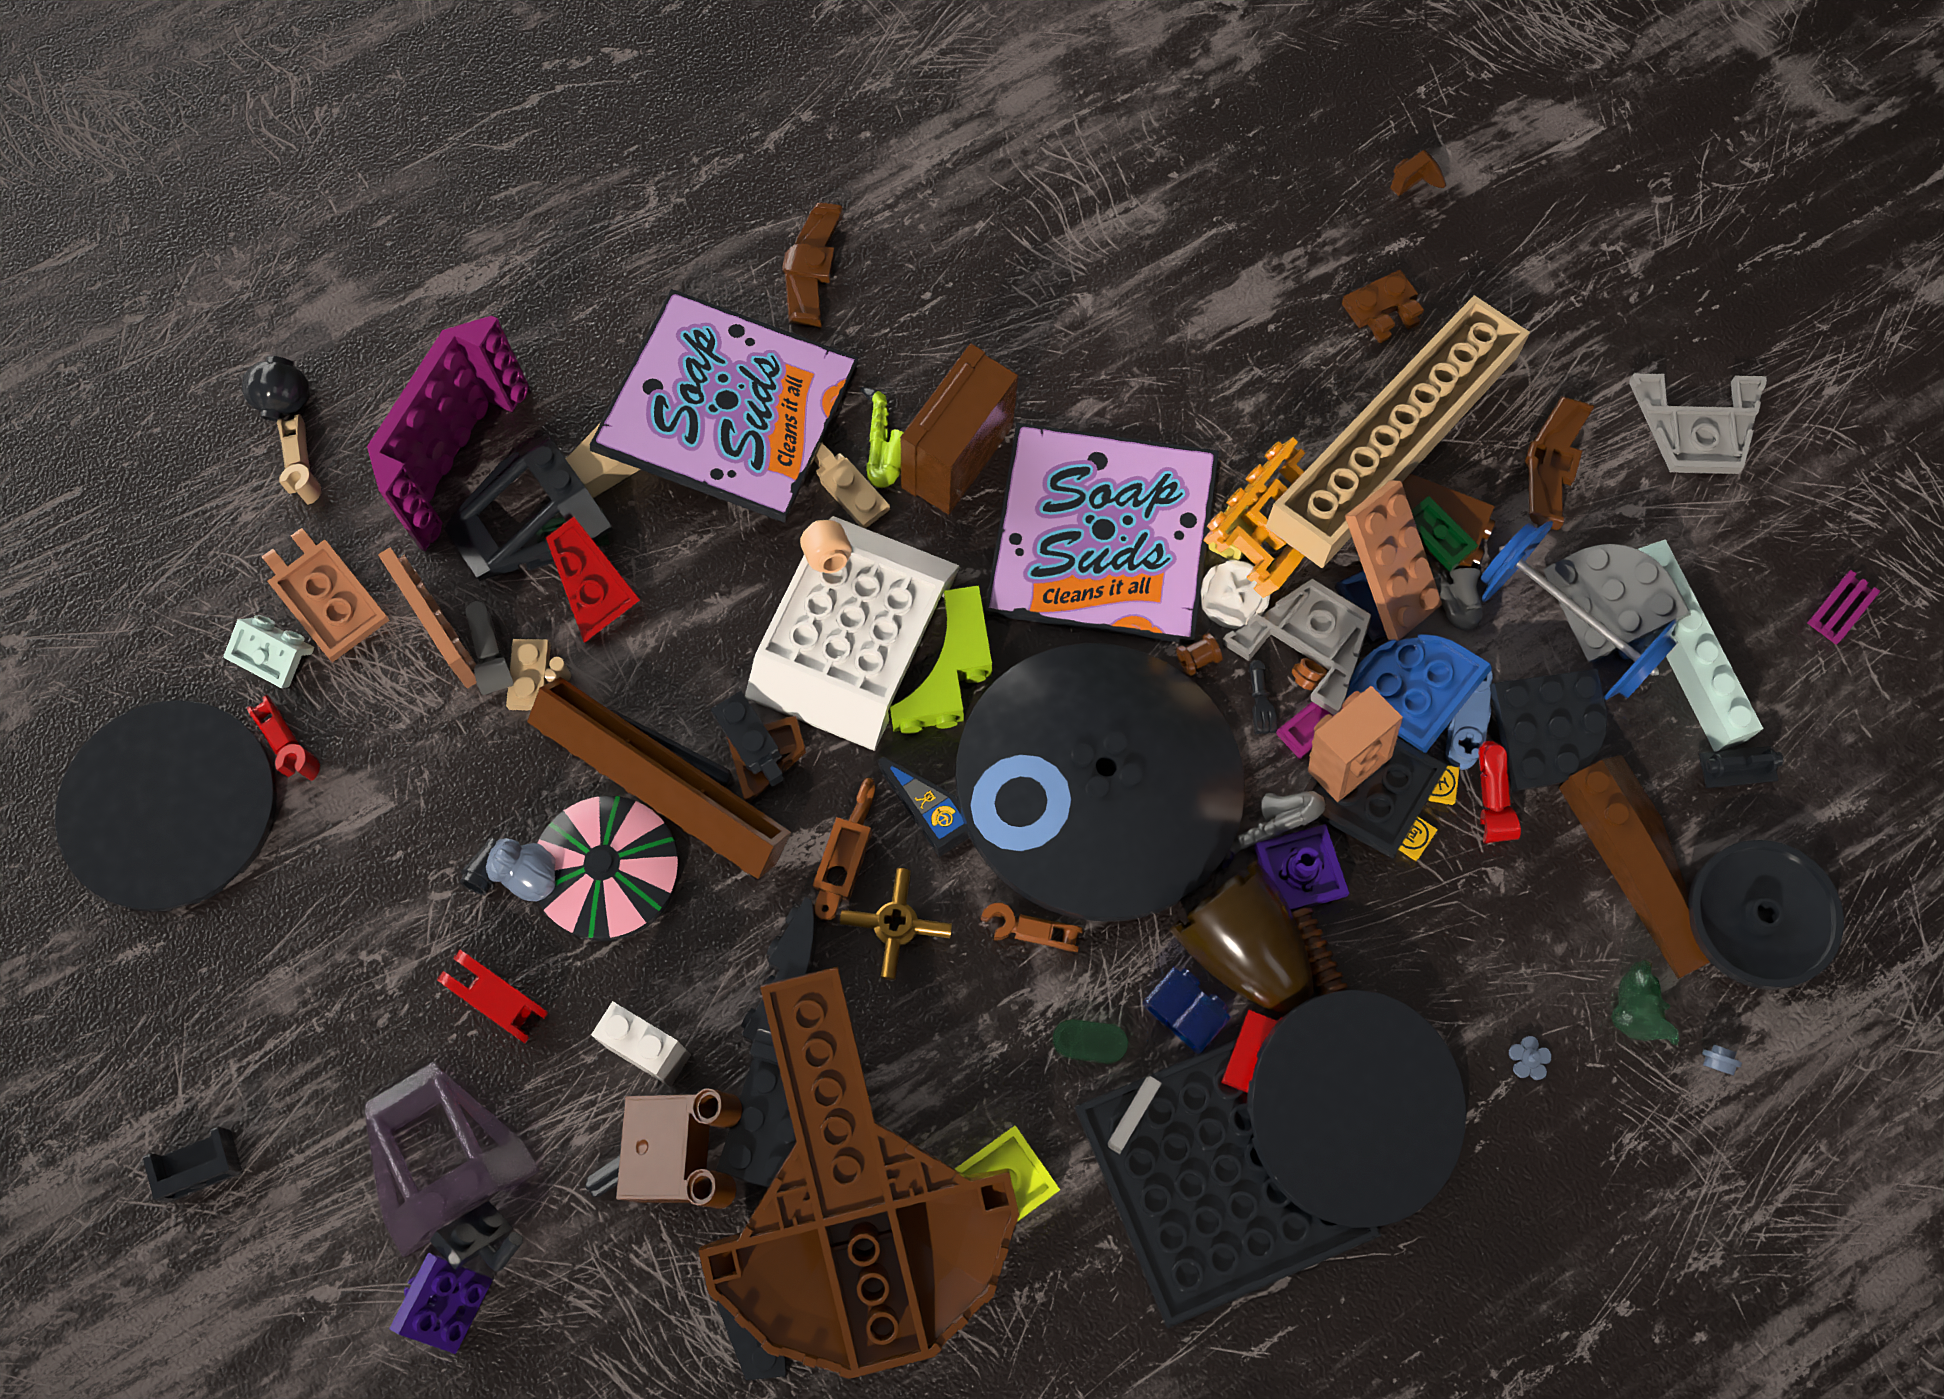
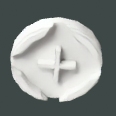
M1239 560L1226 561L1224 564L1211 568L1202 581L1200 592L1202 609L1212 621L1222 627L1242 628L1247 625L1248 620L1257 614L1262 616L1267 610L1270 594L1264 598L1253 589L1257 582L1255 580L1251 582L1247 578V575L1254 568L1252 564Z

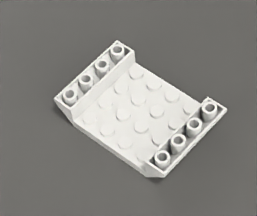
M832 516L829 520L836 521L843 527L851 544L852 554L846 565L834 573L818 572L812 569L805 555L803 556L755 654L745 697L792 717L796 715L797 720L875 751L889 722L888 710L941 596L944 597L945 590H950L960 567L952 562Z

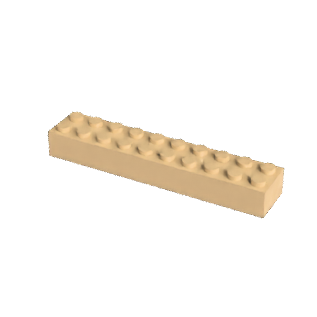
M1474 295L1273 504L1266 528L1323 568L1352 537L1345 515L1390 480L1403 482L1518 358L1530 332Z

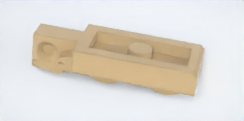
M821 443L814 458V461L820 467L816 472L820 477L821 484L860 527L866 529L890 510V505L847 457L845 458L841 453L834 457L832 452Z

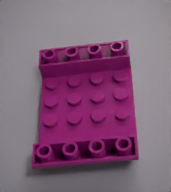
M492 315L441 331L367 445L379 492L418 548L426 551L430 543L437 540L441 532V525L443 524L430 504L435 494L436 485L441 477L450 471L453 465V458L460 447H464L469 441L471 430L477 420L482 419L486 414L488 403H493L513 412L517 404L521 403L528 393L529 384L498 318Z

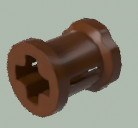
M1210 633L1204 634L1202 640L1187 647L1181 645L1176 648L1178 660L1183 670L1189 676L1194 675L1196 669L1211 662L1217 664L1222 661L1221 650Z

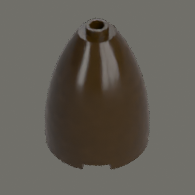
M1257 860L1246 867L1250 874L1244 878L1240 873L1231 877L1192 908L1187 914L1189 921L1185 925L1179 920L1169 930L1187 952L1224 985L1264 1008L1286 1015L1293 1008L1309 1000V997L1314 993L1312 970L1304 940L1290 907L1277 885Z

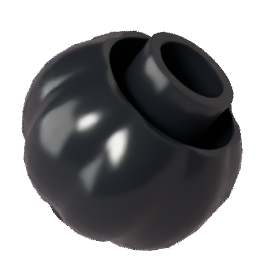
M267 356L265 361L257 362L251 366L243 376V396L249 405L261 412L260 418L277 422L278 419H282V416L297 412L307 402L309 396L308 381L302 371L293 367V361L283 357Z

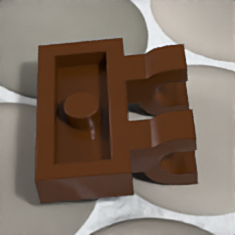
M1400 269L1343 296L1342 300L1343 307L1358 328L1368 324L1379 344L1390 339L1392 336L1389 329L1393 328L1395 323L1388 314L1397 311L1402 322L1409 330L1419 325L1420 319L1418 315L1422 314L1424 310L1416 301L1418 293Z

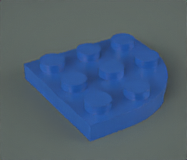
M1418 635L1416 638L1400 641L1394 639L1373 650L1359 663L1354 670L1345 700L1356 691L1362 693L1372 686L1403 717L1398 736L1426 753L1486 678L1492 667L1490 663L1463 646L1443 637Z

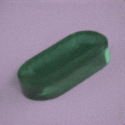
M1069 1019L1061 1022L1055 1028L1053 1046L1056 1052L1064 1058L1112 1064L1121 1060L1128 1048V1039L1125 1032L1116 1025Z

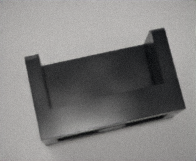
M217 1126L210 1129V1137L161 1156L153 1153L144 1155L143 1162L153 1199L170 1203L242 1174L243 1171L231 1130Z

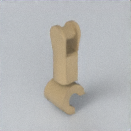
M300 414L295 415L294 419L284 421L283 418L278 419L277 425L285 470L280 476L279 483L289 494L297 492L307 505L312 504L319 498L321 486L309 471L310 465L304 420Z

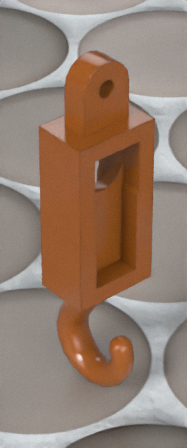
M865 778L857 795V804L849 820L836 817L817 871L813 888L819 891L814 911L817 917L823 921H828L835 917L841 899L850 901L873 833L870 827L863 826L875 794V781L872 778ZM841 866L847 871V877L843 885L835 886L827 882V876L832 867ZM824 907H829L827 912H823Z

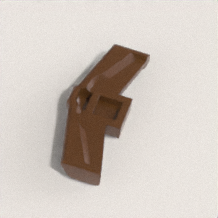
M817 203L812 208L794 245L785 252L782 269L786 279L788 318L791 324L822 327L818 282L830 283L835 249L827 247L839 221L843 218L844 213L841 205Z
M1561 396L1535 440L1530 442L1525 463L1529 469V515L1533 523L1543 525L1551 520L1553 521L1551 529L1559 530L1564 523L1562 514V484L1572 485L1582 454V450L1570 446L1593 410L1594 405Z

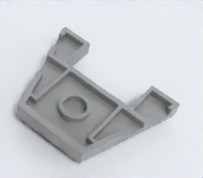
M1633 373L1629 380L1630 386L1670 472L1739 474L1743 470L1754 431L1752 430L1761 404V394L1767 381L1766 376H1735L1731 381L1733 407H1689L1667 405L1664 374Z
M1311 579L1277 601L1276 606L1262 614V616L1257 614L1248 620L1247 625L1238 631H1231L1223 638V645L1250 661L1270 635L1275 636L1329 670L1311 693V701L1331 714L1336 715L1342 710V704L1345 701L1369 628L1371 614L1314 579Z

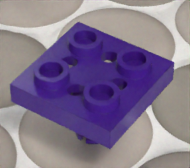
M1326 824L1255 844L1254 848L1260 864L1277 885L1291 912L1349 895ZM1282 871V873H1281V876H1282V877H1285L1286 874H1288V879H1286V880L1280 879V878H1279V875H1278L1279 872ZM1307 884L1305 886V890H1309L1311 888V892H1304L1302 890V885Z
M428 1252L417 1275L407 1282L411 1287H405V1299L389 1329L398 1335L456 1354L493 1279L464 1266H460L455 1270L446 1259Z

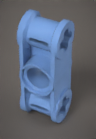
M1491 671L1447 726L1445 758L1451 766L1459 767V770L1468 769L1475 764L1479 758L1478 749L1483 742H1486L1491 714V691L1489 687L1492 685L1493 680Z

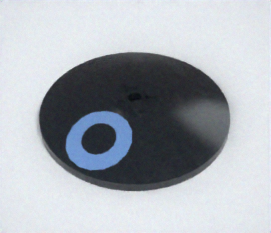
M1092 643L1061 646L1029 657L1010 668L985 691L975 705L964 728L956 759L955 783L960 814L970 839L986 864L1002 881L1029 901L1047 910L1082 920L1102 922L1131 920L1161 912L1179 903L1203 885L1219 867L1236 837L1243 813L1245 799L1243 764L1236 740L1221 711L1194 681L1175 667L1152 655L1117 645ZM1101 761L1109 762L1114 767L1115 774L1109 777L1100 775L1096 770V764Z

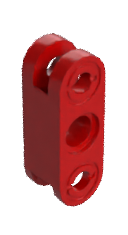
M459 950L453 959L477 977L468 988L444 971L437 978V981L526 1044L530 1037L524 1034L525 1031L521 1029L522 1025L531 1013L536 1016L539 1015L544 1019L548 1012L465 952Z

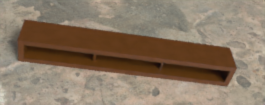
M562 677L539 688L527 722L537 728L543 735L550 737L565 747L572 755L578 756L594 767L600 774L609 777L628 793L635 795L650 805L657 813L666 816L682 827L685 832L694 835L710 846L713 851L738 865L745 873L759 879L777 864L791 834L789 830Z

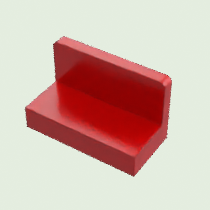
M1247 1011L1222 1078V1083L1248 1093L1249 1080H1252L1258 1059L1256 1057L1267 1035L1282 1017L1276 1021L1254 1011Z

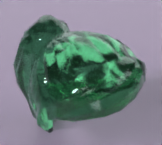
M1645 959L1635 962L1619 983V1003L1613 1009L1610 1016L1613 1025L1629 1038L1642 1041L1668 1039L1672 1045H1677L1679 1042L1678 1029L1668 1022L1665 1016V1010L1670 1009L1671 1006L1662 999L1659 980L1651 974L1652 963Z

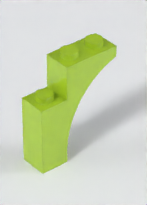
M979 586L944 591L947 630L942 652L932 672L922 685L904 700L890 707L894 732L901 731L903 734H912L921 731L922 727L936 725L937 728L944 729L956 726L957 722L964 721L959 681L965 680L966 683H978L984 681L986 677L992 676V660Z

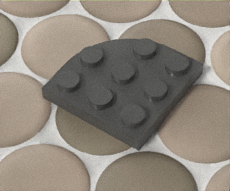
M1615 544L1592 546L1573 553L1543 569L1548 581L1628 645L1667 627L1674 618L1679 621L1691 615L1677 585L1667 570L1648 554L1632 547ZM1558 600L1588 662L1594 663L1620 650Z

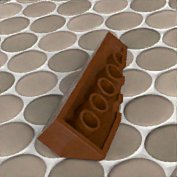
M1619 755L1603 759L1571 775L1568 778L1569 780H1566L1559 787L1561 793L1677 979L1710 963L1696 943L1691 931L1688 908L1689 894L1662 817L1624 757Z

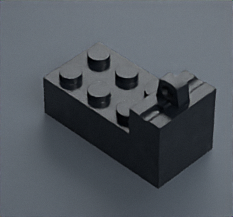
M761 1017L749 1053L753 1059L739 1099L742 1104L741 1118L736 1125L729 1129L716 1171L727 1173L735 1180L768 1189L797 1141L768 1019Z

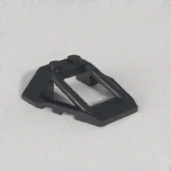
M545 432L501 461L458 508L444 528L479 581L520 569V564L536 559L541 561L552 559L547 540L523 550H518L559 512L566 522L575 517L594 542L613 530L580 478L553 440ZM529 468L551 501L499 548L478 515Z

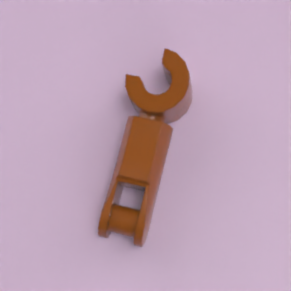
M1003 903L988 905L981 915L980 920L985 922L990 921L995 916H999L1004 920V925L996 929L993 940H1002L1011 933H1015V939L1066 951H1079L1076 942L1078 933L1083 931L1081 927L1022 914L1019 915V919H1016L1010 907ZM1053 928L1064 930L1061 942L1051 940Z

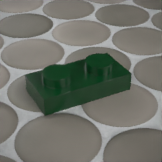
M1430 496L1411 510L1422 544L1450 572L1475 552L1479 546Z

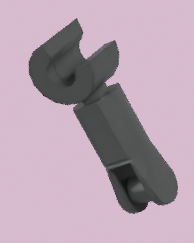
M474 601L467 606L466 617L472 631L471 636L476 655L480 662L474 668L476 682L481 694L486 695L514 685V682L502 656L492 616L485 604L480 601Z

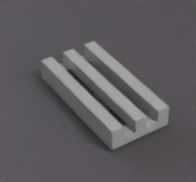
M1151 1076L1145 1079L1109 1140V1148L1119 1154L1121 1153L1160 1087L1161 1082Z

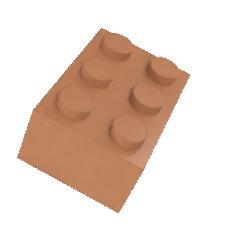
M1372 686L1362 693L1359 691L1352 693L1342 704L1343 709L1334 716L1331 714L1326 715L1314 727L1315 733L1312 740V750L1309 755L1308 772L1337 802L1392 758L1403 717Z

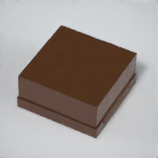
M970 343L900 437L901 488L914 496H920L949 515L1013 427L1018 375L986 356L983 350Z

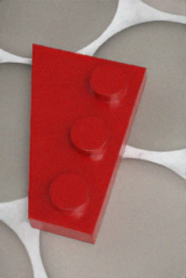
M572 517L546 537L584 643L640 601L575 517Z

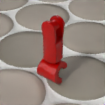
M265 695L262 698V703L256 707L249 706L247 708L248 713L277 755L275 761L276 769L287 777L295 774L297 770L298 773L313 781L320 771V763L312 753L299 745L273 700L268 695ZM269 714L273 715L270 719L264 722L263 719L265 717H267Z
M1493 741L1483 742L1478 749L1480 771L1482 772L1483 805L1489 808L1482 810L1480 815V824H1485L1483 843L1519 839L1521 835L1519 819L1513 808L1510 807L1506 750Z

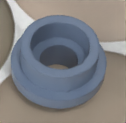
M1713 1045L1712 1051L1703 1049L1702 1055L1705 1056L1704 1066L1733 1076L1736 1068H1741L1742 1062L1735 1060L1737 1052Z

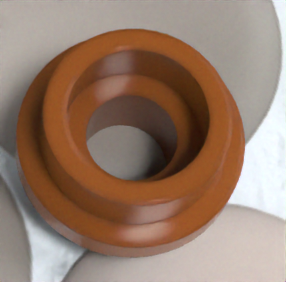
M1303 658L1300 663L1295 664L1292 668L1295 682L1307 690L1316 688L1327 674L1324 667L1308 658Z

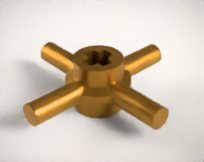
M904 868L896 869L892 902L883 905L876 914L842 910L840 916L841 925L873 928L877 937L886 944L881 978L885 980H896L900 946L910 942L916 934L944 938L951 937L952 923L918 919L915 911L906 904L911 870ZM895 917H900L902 924L905 925H899L897 931H892L890 924L887 923H893Z

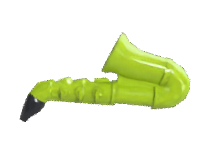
M861 387L860 391L868 400L874 403L870 431V453L868 463L866 464L867 478L873 486L887 488L894 484L900 475V437L904 432L896 429L892 430L890 440L886 442L889 437L888 430L886 429L888 425L887 416L889 415L886 407V396L876 389Z

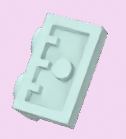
M255 615L254 618L237 620L223 658L280 688H287L291 684L301 656L311 655L314 647L305 643V638L302 635L293 631H283L275 627V622L270 618Z

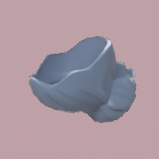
M500 838L490 850L486 863V872L490 880L501 882L513 894L527 901L542 900L554 890L555 858L542 845L536 843L520 845L518 841L513 839Z

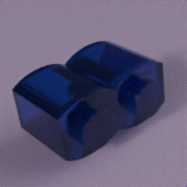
M1173 967L1147 996L1142 1005L1183 1043L1199 1055L1231 1019L1226 1013L1229 1008L1218 996L1211 994L1208 997L1197 987L1200 984L1199 980L1191 972L1184 968L1179 971Z

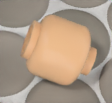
M815 521L801 536V548L807 562L812 569L818 572L834 573L841 570L852 554V547L841 524L836 521Z

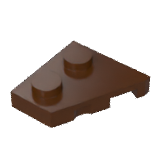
M796 715L764 724L782 756L780 760L776 761L782 773L806 753ZM728 739L744 800L747 803L751 802L770 783L762 771L754 775L751 770L747 769Z

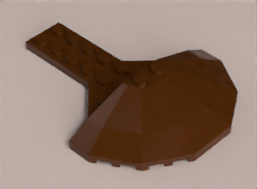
M838 966L761 985L760 989L797 1142L743 1231L699 1248L698 1252L708 1294L716 1302L719 1301L735 1317L734 1320L742 1328L745 1327L761 1343V1347L768 1354L777 1357L782 1355L803 1362V1365L812 1368L817 1366L839 1373V1376L847 1379L935 1357L942 1350V1346L958 1330L960 1331L969 1322L970 1317L984 1303L987 1304L995 1294L997 1281L1009 1250L1008 1246L1014 1227L1020 1215L1009 1169L964 1175L875 1121Z

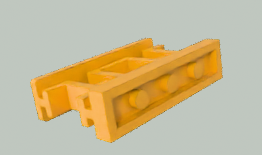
M1294 437L1283 445L1278 441L1268 450L1264 456L1268 461L1264 466L1259 464L1250 472L1245 479L1249 482L1244 490L1240 487L1228 499L1226 503L1230 506L1225 513L1220 511L1209 522L1207 527L1211 531L1203 539L1208 545L1212 542L1218 545L1216 549L1220 553L1234 544L1248 557L1255 566L1247 575V578L1251 582L1253 580L1257 582L1253 589L1263 598L1278 590L1305 557L1288 544L1271 567L1266 570L1274 558L1260 546L1264 540L1274 550H1278L1286 545L1284 540L1266 528L1268 519L1259 510L1270 497L1277 501L1288 490L1277 478L1266 486L1264 485L1284 459L1286 462L1279 469V472L1291 485L1304 473L1297 463L1306 452L1301 448L1299 450L1294 448L1298 443ZM1248 506L1249 508L1240 518L1254 530L1253 533L1249 536L1239 525L1226 533V530L1243 509Z

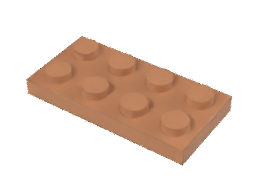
M1390 480L1347 513L1345 518L1388 640L1396 639L1399 641L1442 605V601L1402 482Z
M391 547L378 554L454 673L467 689L476 684L475 674L472 671L476 665L474 659L461 643L459 636L443 615L441 608L425 587L426 585L406 556L403 555L398 558Z

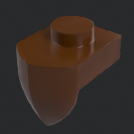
M1422 150L1411 159H1403L1395 167V175L1390 188L1400 196L1422 179L1438 188H1445L1446 181L1436 160L1426 150Z

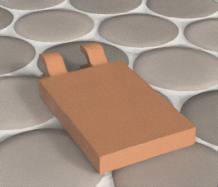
M301 528L291 535L292 539L304 552V555L287 566L274 549H271L262 556L276 574L267 582L333 663L390 620L328 542L323 540L316 545Z

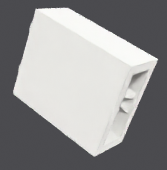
M613 1001L591 1034L607 1049L669 1087L673 1085L691 1056L676 1039Z

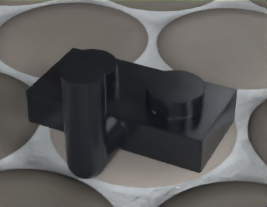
M488 1200L437 1230L429 1241L455 1270L480 1255L492 1270L501 1271L521 1246L523 1238L516 1232L511 1233L514 1228ZM505 1239L500 1248L497 1250L494 1247V1245L498 1244L499 1242Z

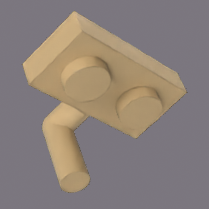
M513 639L510 674L514 685L508 687L506 706L509 710H531L540 687L559 677L566 681L570 680L571 673L563 659L553 657L550 660L551 644L549 640Z

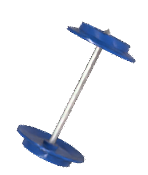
M1550 520L1538 528L1530 523L1526 524L1505 546L1499 547V554L1481 576V580L1487 585L1482 601L1485 602L1490 599L1518 569L1523 571L1635 662L1604 696L1606 701L1620 693L1628 699L1649 674L1652 676L1659 675L1658 664L1678 643L1671 635L1677 620L1674 618L1642 655L1639 654L1525 562L1551 529L1553 521Z

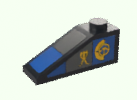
M885 757L878 760L880 772L938 857H941L970 838L960 814L958 800L955 795Z

